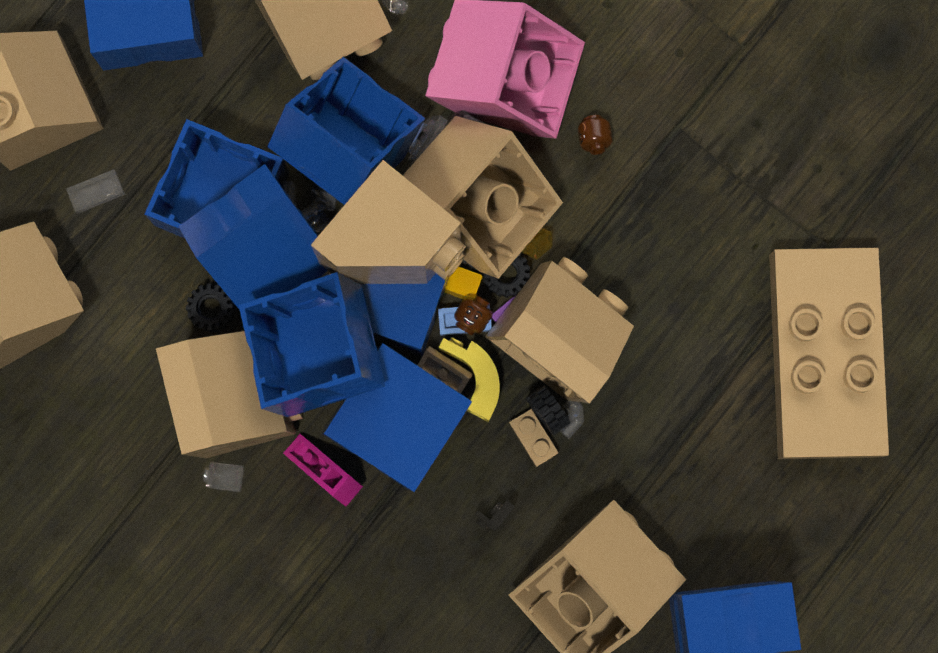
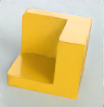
M458 267L449 277L445 293L461 299L465 297L474 299L480 286L482 275Z

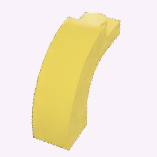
M452 337L449 341L443 338L439 351L466 364L475 377L476 387L470 399L472 403L467 411L489 422L497 406L500 392L499 376L495 364L486 351L473 341H471L466 350L463 348L464 344Z

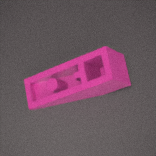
M301 434L297 436L283 453L345 507L363 487Z

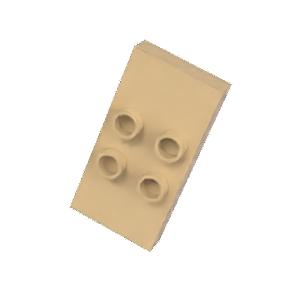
M879 248L774 250L769 255L778 459L873 458L889 456Z

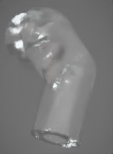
M382 0L383 5L394 14H404L407 11L408 5L405 1Z
M568 400L565 403V409L568 412L570 424L560 430V432L570 439L584 423V411L581 402Z

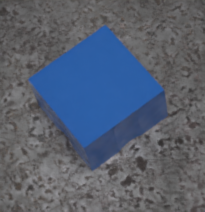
M84 0L90 53L103 71L139 66L151 61H175L203 57L200 27L195 13L194 0Z
M342 57L324 72L315 84L306 87L285 105L268 148L345 205L382 160L395 168L405 158L425 118L398 97L381 88L370 76Z
M186 119L172 151L169 166L163 177L159 180L144 215L156 227L185 238L178 226L207 205L224 197L236 184L264 164L282 187L287 179L289 170L284 159L249 144L235 142L220 132Z
M265 164L236 184L224 197L207 205L178 226L197 260L238 309L241 304L270 294L290 291L303 283L318 279L328 272L319 264L311 247V244L319 235L301 211L296 208L288 194Z
M335 272L303 283L290 291L270 294L239 305L246 341L253 357V373L261 409L285 417H291L385 387L361 284L339 272Z
M435 274L427 284H361L374 337L390 346L423 356L435 323V313L440 300L445 294L448 279L445 281Z
M382 343L377 347L385 387L342 401L322 431V434L349 452L364 459L403 487L415 492L472 401Z
M767 581L675 592L669 598L676 653H779L801 650L792 582Z

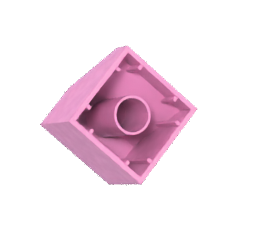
M454 0L450 17L443 28V40L435 66L429 73L428 89L425 96L460 115L528 135L556 139L585 42L526 3Z

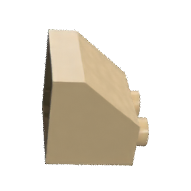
M255 0L287 59L302 80L308 76L312 80H319L323 73L332 67L336 61L353 52L357 56L374 52L383 43L381 37L392 31L378 0Z
M57 31L0 33V162L11 171L104 129L67 46Z
M455 116L403 175L461 222V243L466 246L462 252L465 255L464 260L479 272L497 279L500 278L563 203L512 131Z
M382 160L311 244L321 266L331 274L339 272L359 284H427L435 274L446 281L464 260L465 255L462 252L466 247L461 243V222L384 160Z
M34 221L0 232V369L64 333L84 311L82 308L83 298L79 287L73 281H67L57 263L58 253L53 241L48 237H42Z
M563 257L558 264L549 261L539 265L485 337L565 400L590 404L609 379L634 326L622 317L627 311L628 306L620 298L605 289L597 297L582 285L588 274L576 263Z
M244 331L190 339L156 348L182 455L210 458L296 434L293 421L303 419V413L285 417L261 409L253 373V357Z
M613 500L526 577L509 596L560 653H611L636 635L686 579L675 568L670 556L659 550L639 528L636 519Z

